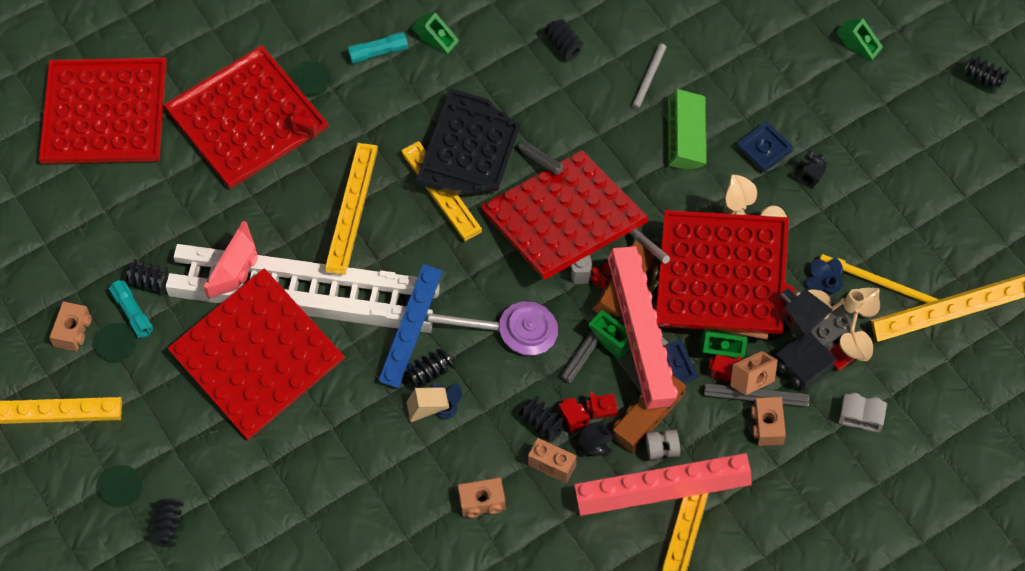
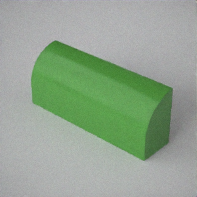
M677 89L668 98L669 166L690 170L700 168L706 164L705 96Z

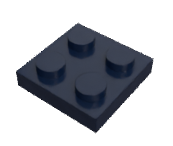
M767 121L737 143V148L763 173L790 154L794 148Z

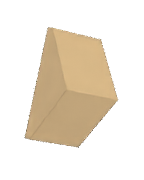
M415 388L407 400L410 421L414 422L448 409L446 389Z

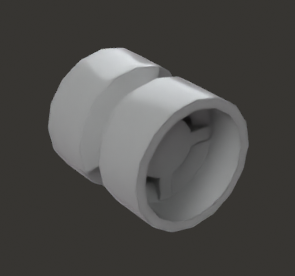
M676 429L665 430L663 434L659 432L646 433L649 460L662 459L663 455L667 458L680 456L679 437ZM663 442L667 443V447H663Z

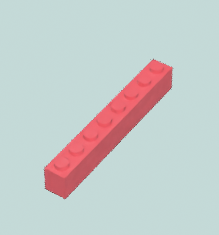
M636 246L613 248L607 259L646 409L670 407L677 398V388L672 382V369L667 363V350L663 347L662 332L657 326V313L651 303L652 294L648 291L646 284L647 276L641 266L642 257L638 254Z
M747 453L578 483L575 484L580 516L749 486L752 485L749 461Z

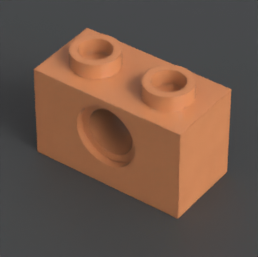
M68 302L62 303L50 335L53 347L78 351L79 346L84 343L86 327H89L91 323V315L87 306ZM76 325L74 328L68 329L70 326Z
M761 351L733 364L730 386L737 389L740 393L747 395L775 382L778 360Z
M782 397L756 398L755 406H751L752 419H756V425H753V436L757 438L758 446L784 445L786 433ZM769 419L773 423L767 424L763 420Z
M537 438L528 455V466L567 484L576 467L577 456Z
M501 478L458 485L463 517L474 518L483 513L497 514L502 510H506ZM479 497L487 498L484 502H479L477 499Z

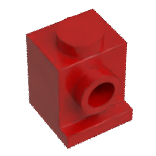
M717 354L715 358L711 357L708 368L712 370L711 378L731 383L733 364L741 361L742 357H738L737 360L730 356H720Z
M567 398L559 405V415L564 418V423L570 434L589 425V414H586L582 404H578L575 398Z

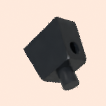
M787 288L779 296L787 304L780 314L799 341L821 323L833 310L806 289L796 296Z

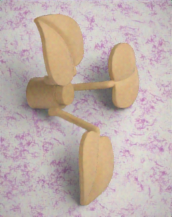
M731 175L725 195L726 206L723 209V214L747 215L744 212L746 205L753 204L757 197V189L750 180L739 175ZM775 205L766 207L760 214V216L787 217L785 212Z
M879 288L853 289L846 298H842L834 306H831V299L825 292L808 290L833 310L843 304L847 312L854 313L850 333H844L839 341L840 347L848 356L857 360L868 361L873 354L872 340L865 332H855L854 328L858 314L863 317H873L879 312Z

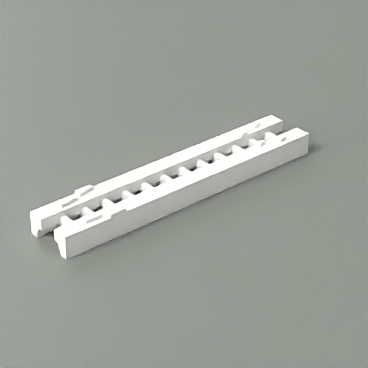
M177 244L174 254L175 262L191 264L188 276L169 273L166 283L168 296L223 303L238 289L208 298L203 288L208 279L200 278L199 274L202 266L211 267L210 277L225 250ZM258 255L256 264L251 266L248 271L251 273L250 279L264 268L277 282H279L280 277L291 278L289 290H284L308 316L398 329L407 307L398 305L400 293L411 295L418 278L399 275L395 272H377L348 268L346 275L326 272V264ZM299 280L312 281L309 293L297 291ZM320 282L332 284L329 295L317 294ZM439 284L433 298H437L439 296ZM340 285L352 287L350 298L337 297ZM360 288L372 289L370 301L357 300ZM380 291L393 292L390 304L378 302ZM428 310V313L433 314V310ZM426 316L421 332L431 333L432 322H427Z

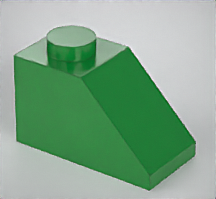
M435 12L423 14L412 27L423 42L445 54H448L459 41Z
M863 18L848 19L837 31V34L847 48L869 60H873L883 47Z
M601 310L589 323V327L601 344L619 359L631 349L625 326L605 311Z
M703 329L699 349L703 353L744 358L748 337Z

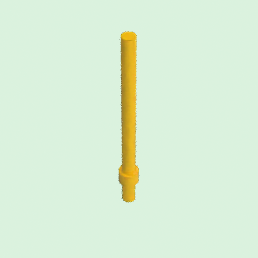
M822 254L820 260L825 261L826 263H829L833 259L832 257H829L824 254ZM838 258L845 272L924 303L939 300L847 264L845 260Z

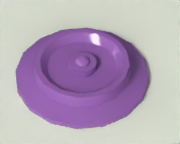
M522 301L512 304L503 312L499 321V333L504 343L511 350L522 355L536 356L545 353L554 345L558 336V324L554 315L546 307L535 302Z

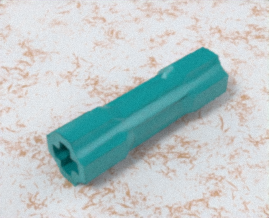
M400 32L389 35L386 38L360 43L347 48L353 64L374 56L407 49L408 43L405 33Z
M118 280L112 283L109 291L129 319L130 326L136 336L144 338L150 335L154 330L153 326L135 302L126 282Z

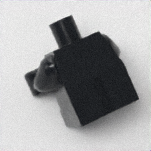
M808 150L805 159L810 162L807 166L803 160L798 163L797 169L800 172L796 178L813 189L825 173L827 162L824 160L826 157L823 154L814 156V152Z
M602 421L589 423L583 430L578 441L582 446L579 450L582 456L587 454H603L607 456L612 451L607 444L609 441H612L614 436L607 430Z

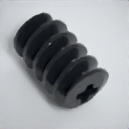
M564 19L548 23L544 27V34L547 35L548 39L551 40L552 44L556 46L557 50L561 52V55L567 61L575 59L584 44L583 41L579 40L578 35H574V30H569L570 26L565 24Z
M973 55L963 75L967 77L971 74V80H975L978 77L979 84L985 81V87H989L992 84L993 91L998 88L1000 91L1009 75V70L1001 73L1002 66L995 70L994 62L987 66L988 59L981 63V56L979 55L976 59H973Z
M137 259L132 261L126 273V283L129 282L131 285L137 284L138 287L145 286L146 289H153L156 292L160 291L163 294L167 293L168 268L165 267L160 272L159 265L153 270V264L151 263L145 268L144 261H141L139 266H137Z
M439 347L436 349V353H429V358L423 356L422 362L416 360L415 366L413 364L407 365V375L415 388H419L418 382L425 386L426 378L432 382L434 381L433 374L439 378L441 377L440 370L447 374V366L453 369V365L447 353Z
M536 396L523 405L518 415H523L525 421H529L531 426H535V430L541 431V435L547 437L549 442H552L563 432L564 426L562 424L564 418L561 417L556 420L558 413L555 412L550 415L552 408L548 407L544 410L543 408L546 403L543 401L537 404L540 397Z
M160 499L156 502L157 509L154 511L155 517L152 520L154 525L151 527L152 533L149 536L152 543L166 548L176 546V543L171 540L177 539L178 535L172 532L179 531V526L174 524L181 522V519L176 516L183 513L182 510L178 509L184 506L182 501Z

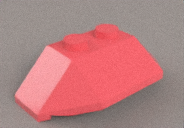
M242 221L224 254L203 286L206 297L212 298L238 289L241 283L246 281L251 266L256 264L258 255L247 222Z

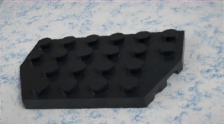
M450 88L419 170L416 184L452 195L498 191L520 130V124L514 119L509 118L504 111L500 112L496 109L490 100Z

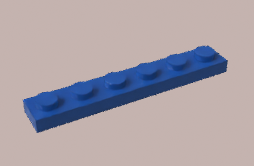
M425 264L422 265L379 382L399 389L443 271Z

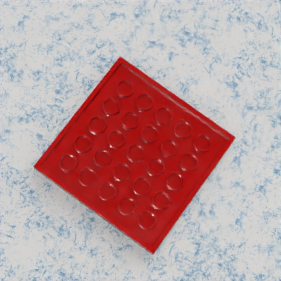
M262 45L164 104L166 111L229 189L311 139L310 137L293 132L291 116L293 112H297L300 106L304 107L305 118H311L317 122L318 134L329 128L327 121Z
M166 58L49 60L39 155L40 163L160 161L167 68Z
M583 150L560 162L563 164L564 170L559 175L547 169L481 205L482 212L544 280L648 222L647 215Z
M665 210L662 251L670 257V261L666 264L662 261L660 262L656 310L657 326L782 334L783 318L780 313L784 309V301L779 296L785 291L789 217Z
M265 268L168 347L174 357L247 440H250L345 359L340 350Z

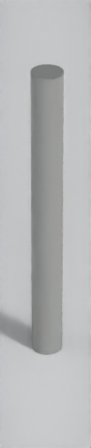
M659 44L633 102L632 107L635 109H639L665 52L666 46L664 44Z
M637 229L629 232L631 236L663 263L666 264L670 261V257Z
M430 313L427 315V322L499 331V322Z

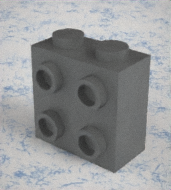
M831 295V306H834L838 302L833 297V295ZM839 306L831 311L829 317L819 323L810 333L830 351L840 343V338L844 333H850L852 320L843 308Z

